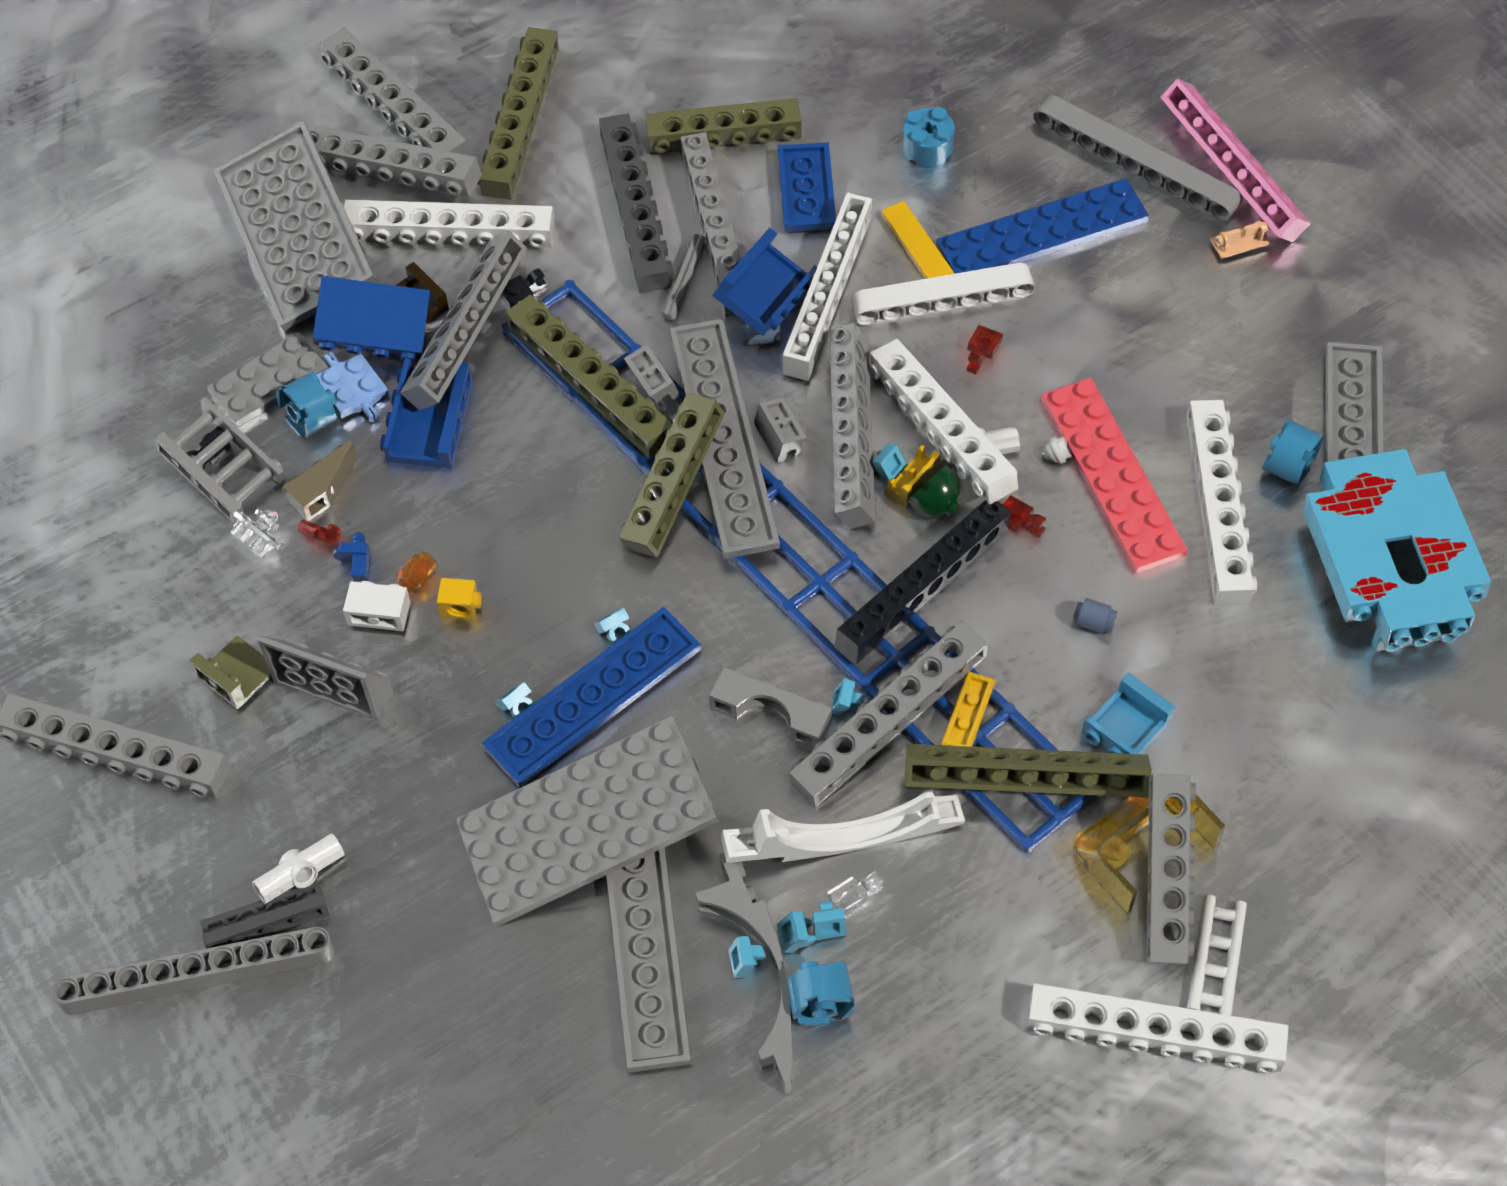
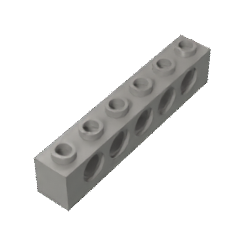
M1152 774L1149 776L1146 963L1188 964V958H1193L1194 941L1189 939V926L1194 925V908L1189 907V895H1194L1195 879L1194 876H1189L1190 864H1194L1195 846L1190 845V832H1195V814H1190V801H1195L1196 785L1191 783V775ZM1167 799H1175L1179 803L1180 811L1177 815H1171L1166 811L1165 802ZM1172 829L1179 834L1180 841L1177 846H1170L1166 843L1164 835L1167 830ZM1168 860L1176 862L1179 866V874L1175 878L1167 876L1164 871V865ZM1169 891L1174 892L1179 898V904L1175 909H1169L1164 904V895ZM1167 923H1173L1178 928V937L1174 941L1166 939L1163 934V928Z

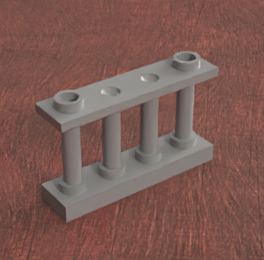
M204 397L201 399V411L204 414L176 437L172 436L170 438L162 432L155 438L156 450L235 524L243 517L242 502L270 477L278 485L283 483L284 469L274 457L270 459L225 416L224 410L218 403H211ZM211 422L225 430L196 456L191 455L189 457L183 451V445ZM231 440L243 450L215 475L211 474L209 476L202 469L203 464ZM250 459L262 468L257 475L235 494H228L222 488V483Z

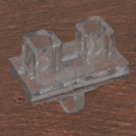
M271 508L265 511L257 509L254 513L257 521L239 509L234 513L233 516L238 521L230 533L243 543H246L253 533L258 535L249 546V549L258 556L264 558L273 548L279 551L283 548L285 544L268 531L269 529L276 531L280 526L276 522L278 513Z

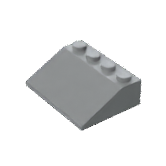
M260 636L257 640L272 679L278 685L375 720H379L394 692L390 678L381 671L374 670L372 672L363 669L353 661L346 663L336 659L330 653L313 651L302 643L297 642L293 644L285 640Z

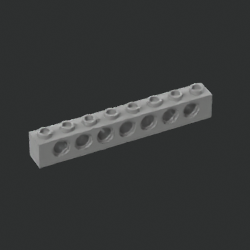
M345 27L320 42L323 52L321 57L328 67L332 66L343 81L347 80L358 95L362 94L368 104L373 109L377 108L383 118L388 123L392 122L397 127L399 133L403 137H408L413 145L469 155L467 140Z
M294 121L291 127L295 126L300 122ZM306 124L327 169L469 198L482 176L477 158L474 156Z
M706 132L682 136L681 150L684 167L718 288L723 279L741 260L708 138ZM722 304L725 317L736 315Z
M510 231L489 240L400 392L419 411L440 402L526 252L527 247Z
M854 322L830 330L835 514L850 529L876 522L868 338Z
M963 620L956 627H949L939 642L935 645L927 646L921 653V657L914 664H907L901 670L898 678L892 683H885L880 688L878 695L870 702L865 701L861 704L856 714L849 721L844 720L836 727L835 733L827 740L822 739L819 741L808 757L796 761L791 768V772H789L791 784L815 808L819 806L988 656L987 642ZM949 652H955L959 654L957 657L949 658L945 656ZM927 671L937 672L933 677L924 675ZM908 689L916 691V693L911 696L903 694V692ZM886 708H891L895 710L890 715H885L881 713V711ZM864 727H870L873 729V731L868 734H862L859 732L860 729ZM842 746L851 748L847 753L837 751ZM821 765L830 767L828 771L823 773L815 771Z
M8 693L0 708V737L7 742L16 743V741H19L38 751L43 749L53 751L62 758L68 759L71 756L80 759L83 763L90 766H96L97 764L106 766L109 770L118 774H123L124 772L134 774L142 781L150 782L155 780L170 789L177 790L182 788L189 790L190 793L198 797L204 798L207 795L217 798L231 768L225 754ZM34 722V724L30 727H26L28 724ZM61 730L58 734L53 735L54 732ZM88 738L86 741L79 743L82 739ZM115 745L111 750H106L108 747ZM142 753L141 756L133 758L136 754ZM164 761H170L168 764L160 766ZM197 768L195 772L187 774L189 770Z

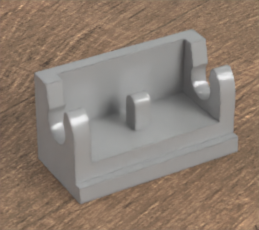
M647 344L624 358L649 397L654 399L658 406L664 405L662 398L666 395H669L673 400L680 397L674 382Z
M784 397L759 403L754 424L776 462H784L787 453L791 450L795 457L798 456L802 450L803 443L807 441V436Z

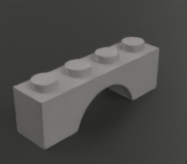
M723 667L709 695L711 710L734 719H738L744 713L754 709H768L777 712L789 725L791 741L811 749L824 739L832 722V708H829L825 703L819 700L811 701L803 698L793 690L785 691L777 688L767 680L751 678L738 669L731 670Z

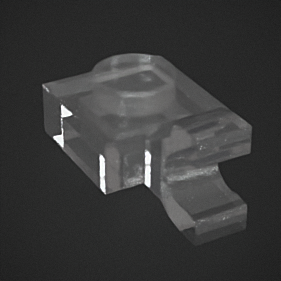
M877 871L871 873L859 883L852 876L828 891V897L836 909L843 908L846 920L870 905L868 895L872 896L883 890V880Z

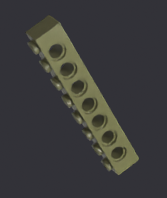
M528 27L525 37H521L520 54L515 56L513 74L510 73L508 77V91L503 93L502 109L496 114L495 131L492 130L490 132V146L483 154V168L480 169L482 176L477 185H480L482 196L508 200L513 198L559 51L558 33L555 30Z
M529 295L505 312L508 329L648 458L654 456L661 449L666 438V432L673 424L672 419L667 414L660 413L648 397L644 398L639 394L634 384L630 381L626 382L613 365L606 364L594 348L590 349L585 345L581 336L576 332L572 333L560 317L553 316L542 301L538 302L533 296Z
M906 744L905 787L1149 798V776H1151L1152 770L1149 757L1145 754Z

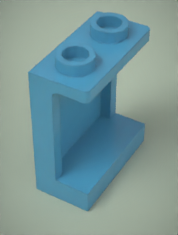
M1128 672L1121 679L1119 689L1092 718L1088 716L1084 720L1081 733L1084 734L1088 742L1100 746L1107 753L1142 754L1172 721L1175 706Z

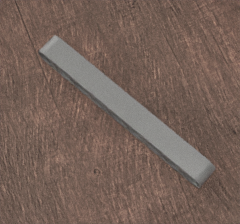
M1048 96L1033 114L1034 121L1041 128L1217 220H1229L1243 202L1242 194L1234 187L1057 96Z
M312 927L63 977L54 983L51 995L64 1013L75 1015L322 965L333 958L335 948L325 929ZM318 942L325 943L324 946L318 950L312 949V947ZM285 949H294L290 955L281 956ZM255 955H263L259 961L250 962L251 958ZM232 961L228 967L219 968L223 962ZM201 967L196 974L188 975L192 968ZM169 973L165 980L157 981L160 975ZM138 979L134 986L126 987L128 982ZM107 985L103 992L95 994V991L100 986ZM75 992L72 998L63 1000L68 993Z

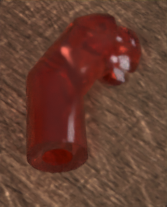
M305 519L301 520L298 524V531L328 544L336 542L337 537L341 535V530L335 524H330L327 528H324Z

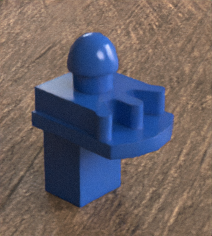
M355 532L351 538L352 542H340L339 548L334 550L333 557L339 561H352L351 577L353 581H368L371 550L368 544L365 543L364 534Z

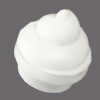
M1064 436L1051 438L1041 455L1047 461L1052 460L1054 463L1061 464L1065 463L1066 459L1072 457Z

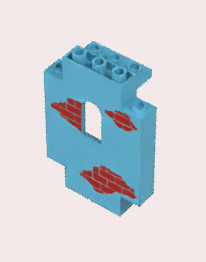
M1406 449L1324 462L1320 475V482L1324 491L1307 494L1303 513L1345 622L1354 620L1365 621L1373 617L1377 626L1372 640L1375 652L1385 650L1391 652L1408 646L1421 647L1437 641L1450 642L1459 638L1460 635L1469 632L1476 616L1470 602H1477L1485 598L1492 581L1445 471L1417 475ZM1412 539L1426 574V579L1422 583L1409 584L1400 578L1386 542Z

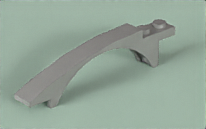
M721 853L719 854L720 867L726 882L695 893L696 905L699 913L727 920L746 931L760 945L764 946V950L776 970L781 990L780 1007L772 1031L758 1050L760 1056L758 1062L762 1070L774 1066L784 1093L787 1094L791 1092L793 1052L790 999L781 948L765 900L756 902L751 885L745 886L742 877H745L746 874L742 862L727 863L725 854Z

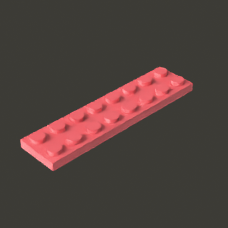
M1092 378L1041 394V402L1060 437H1065L1075 465L1134 573L1137 574L1186 557L1188 550Z

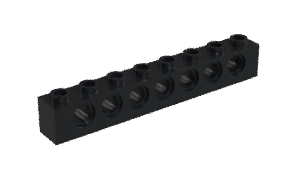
M986 500L982 502L838 627L834 648L857 665L1008 531L1012 512L999 501L989 504Z

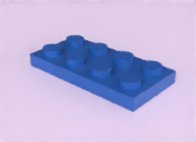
M829 142L778 145L784 232L832 230L836 221Z

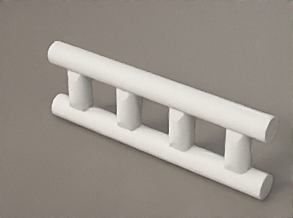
M1206 894L1203 898L1187 1008L1200 1010V1005L1203 1004L1219 1008V1014L1231 1016L1247 903L1235 901L1234 910L1215 906L1216 897ZM1213 918L1232 922L1230 938L1211 934ZM1209 947L1228 950L1226 966L1207 963ZM1205 975L1224 979L1221 995L1203 992Z

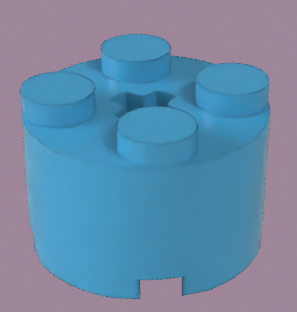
M942 107L923 108L908 112L903 125L902 151L906 159L909 161L912 159L917 162V166L932 168L942 165L952 155L955 125L952 118L947 114L946 109Z
M313 371L285 385L276 392L279 407L285 406L288 415L284 416L286 421L301 437L312 435L337 420L333 406L337 403L336 398L330 389H324L318 376Z
M1287 419L1280 432L1282 435L1276 434L1269 447V449L1273 450V453L1267 456L1262 469L1299 486L1311 469L1309 466L1316 459L1324 437L1311 429Z
M816 961L804 962L799 965L800 970L787 979L792 1015L794 1020L797 1018L798 1024L804 1026L830 1024L829 1018L839 1015L840 1020H843L855 1011L849 971L845 962H834L824 965H818Z

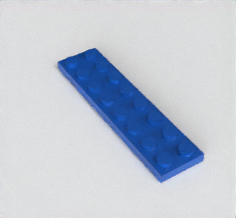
M1127 178L937 238L936 246L956 274L1027 262L1147 223L1149 214Z
M662 607L482 742L483 749L520 788L701 650V644L665 607Z

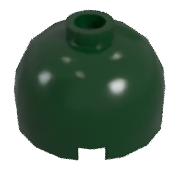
M948 464L927 481L928 483L909 499V504L922 516L933 519L946 514L950 517L961 507L958 501L963 495L964 487L959 475Z

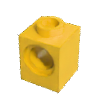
M441 578L437 597L440 617L474 619L475 611L481 608L482 593L477 591L475 580Z

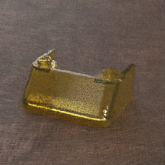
M1196 795L1195 801H1190V814H1195V830L1215 849L1220 843L1225 824ZM1129 797L1081 832L1075 838L1073 844L1075 858L1126 914L1132 911L1137 890L1118 869L1126 864L1129 857V850L1124 842L1148 825L1149 798ZM1167 799L1165 809L1177 815L1180 811V805L1175 799Z

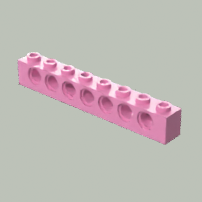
M1177 78L1160 98L1277 237L1293 243L1311 224L1195 87Z

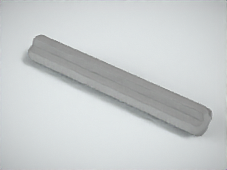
M693 234L691 236L661 310V316L665 320L673 321L677 315L705 245V237L703 235Z

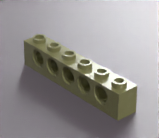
M798 98L646 114L650 154L682 151V136L706 132L710 148L801 138L802 121Z
M687 393L683 402L680 403L674 422L666 432L664 443L655 455L654 464L649 474L644 478L643 487L638 497L633 501L632 510L627 521L620 529L618 538L628 550L655 558L658 557L725 414L716 400Z

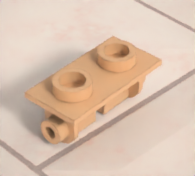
M1256 221L1254 224L1244 226L1242 229L1238 228L1228 232L1222 231L1218 236L1210 238V241L1220 258L1224 259L1269 245V241L1264 235V232L1268 231V226L1266 222Z

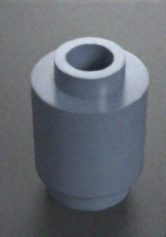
M741 324L742 339L748 340V345L771 344L775 340L781 339L780 325L775 331L770 328L762 336L748 324Z
M1085 598L1084 603L1078 601L1073 618L1078 619V626L1102 634L1104 631L1111 633L1118 611L1113 610L1110 605Z

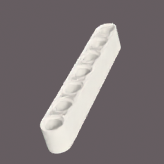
M1014 263L863 289L851 296V302L857 323L860 325H872L1022 299L1032 295L1036 288L1029 266L1026 263Z

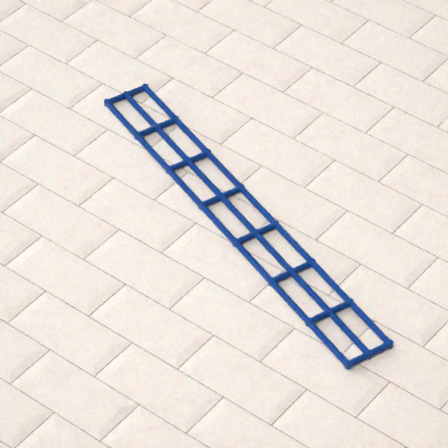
M567 280L565 285L541 300L547 308L569 294L577 300L628 350V352L610 363L617 371L628 365L624 360L625 357L642 347L636 344L583 293L573 280ZM507 322L503 323V335L508 337L569 397L570 402L575 403L638 466L640 471H643L646 475L649 474L655 455L648 458L637 451L587 400L510 331ZM670 376L680 395L678 399L683 402L685 398L684 389ZM760 463L764 482L769 486L766 489L769 501L778 495L843 559L824 574L819 575L778 535L780 541V549L778 550L811 582L789 600L744 555L730 559L782 609L785 615H788L855 681L861 691H864L873 700L878 695L879 689L874 685L878 680L896 666L902 670L910 663L906 660L910 655L928 641L935 645L942 637L935 632L934 627L929 626L917 613H914L907 621L920 634L898 651L885 639L877 647L888 659L866 676L849 659L835 649L834 645L797 608L821 591L849 619L857 611L829 583L851 567L878 593L887 584L858 557L856 552L851 551L783 485L781 480L774 477ZM701 464L698 472L704 477V472ZM685 498L680 509L709 537L710 541L714 542L722 550L717 527H714ZM949 652L945 656L949 658L957 657L959 654L955 652ZM974 668L970 671L979 674ZM995 688L993 689L990 701L1000 711L980 726L973 747L978 745L979 747L997 748L986 737L1006 720L1010 719L1041 750L1059 751L1016 710L1014 704L1009 703ZM942 696L935 704L950 718L955 706ZM891 708L883 709L887 715L895 711ZM913 723L903 730L917 744L934 745ZM963 789L1021 847L1024 853H1030L1037 844L1059 826L1064 825L1067 819L1091 799L1097 797V795H1077L1060 810L1044 793L1026 792L1051 817L1027 837L981 790Z

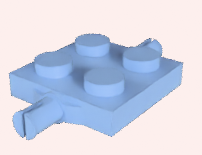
M329 352V355L327 353L323 359L330 368L316 375L324 389H330L333 392L337 401L333 406L339 417L342 419L353 413L364 412L370 422H374V419L375 421L378 420L380 415L373 408V405L388 397L389 392L363 355L360 354L344 362H339L333 352Z

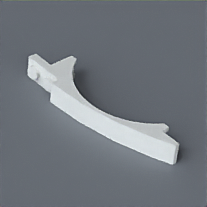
M925 792L913 800L883 813L833 824L791 822L776 816L769 809H763L759 811L752 827L722 830L720 838L727 863L781 857L782 862L886 845L964 824L965 819L957 794L934 797L933 792Z

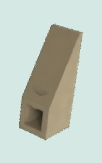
M349 440L345 444L336 447L328 456L316 461L309 469L299 476L293 477L283 486L288 502L307 522L332 505L358 458L353 441Z

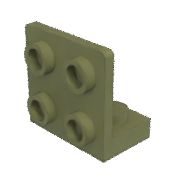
M239 636L233 638L213 659L209 657L206 660L197 653L190 660L196 677L236 709H239L272 677L264 656Z

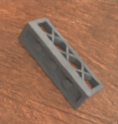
M318 880L306 888H295L286 891L266 904L260 900L200 921L203 930L201 935L207 949L276 935L328 917L330 914ZM316 892V895L301 900L304 895ZM281 903L285 905V906H282V907H279V908H277V909L272 910V908H273L275 905H278V904H281ZM249 914H254V915H256V916H253V917H251V918L242 920L243 917L246 916V915H249ZM220 924L226 925L213 931L209 929Z

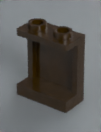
M412 262L405 267L407 278L395 286L430 290L427 325L449 310L447 296L415 262Z

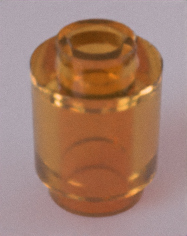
M424 551L414 554L397 573L398 585L407 587L408 593H419L436 573L435 569L438 567L436 560Z

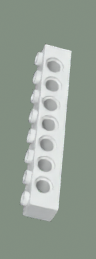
M846 193L784 350L783 375L809 381L869 226L872 198Z
M345 200L344 208L359 241L487 246L490 239L510 231L526 247H552L555 224L552 206Z
M898 338L870 352L871 365H869L872 376L876 380L880 379L887 393L890 396H895L901 409L904 412L908 411L915 425L919 429H924L930 442L940 447L945 459L948 462L952 461L960 476L963 479L969 480L973 490L979 497L983 496L989 504H992L1018 490L1017 470Z
M1224 399L1190 401L1187 413L1215 606L1250 604L1253 593L1257 592V578L1251 574L1253 554L1251 551L1248 552L1247 549L1249 529L1244 527L1243 524L1246 515L1245 505L1240 503L1239 499L1242 493L1241 480H1236L1235 474L1238 471V460L1236 456L1232 455L1234 435L1229 433L1228 430L1231 420L1230 411L1225 410Z
M1036 983L1033 985L1027 1030L1033 1031L1039 1036L1048 1037L1054 1034L1065 1036L1067 1040L1073 1042L1090 1040L1096 1041L1097 1044L1104 1047L1120 1045L1129 1047L1134 1052L1156 1051L1169 1058H1177L1179 1056L1192 1057L1194 1061L1199 1063L1222 1062L1227 1067L1236 1069L1243 1068L1244 1066L1252 1067L1265 1074L1281 1072L1286 1063L1289 1025ZM1057 1010L1065 1011L1069 1018L1059 1019L1054 1015V1012ZM1090 1015L1096 1016L1101 1023L1096 1025L1090 1024L1085 1017ZM1127 1021L1131 1024L1132 1029L1124 1030L1118 1026L1117 1022ZM1149 1027H1160L1164 1034L1155 1035L1149 1030ZM1181 1032H1191L1196 1039L1192 1041L1186 1040L1181 1035ZM1213 1037L1224 1038L1228 1045L1220 1046L1216 1044ZM1253 1042L1260 1050L1251 1051L1246 1047L1245 1043Z

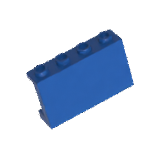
M770 227L723 279L712 295L762 336L770 328L775 331L784 319L781 315L786 318L795 304L800 301L806 291L809 290L813 275L817 269V266L814 265L806 273L772 246L771 243L778 234Z
M321 276L313 333L314 345H318L319 349L334 351L335 348L346 349V352L350 354L360 355L363 351L371 352L373 356L379 358H389V355L400 356V359L403 361L405 358H409L411 362H415L416 359H420L423 355L430 290Z
M405 358L403 367H399L397 372L398 388L392 392L391 403L393 408L392 412H388L386 416L387 432L386 435L383 434L381 436L380 449L384 451L386 461L390 463L452 469L472 382L469 363H461L440 402L419 411L400 393L415 368L412 366L411 359Z

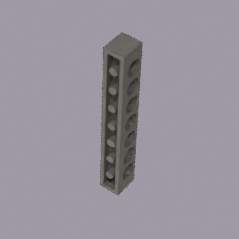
M629 113L599 118L600 136L639 293L670 288L669 277L674 276L671 260L666 261L665 256H668L666 240L661 241L660 236H663L661 220L656 221L655 216H658L656 201H651L650 196H653L651 181H646L645 177H648L646 161L641 162L640 160L643 157L641 142H636L635 138H638L636 123H631Z

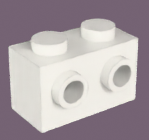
M350 581L343 608L347 625L404 632L411 603L407 587L397 584L379 585L370 581Z

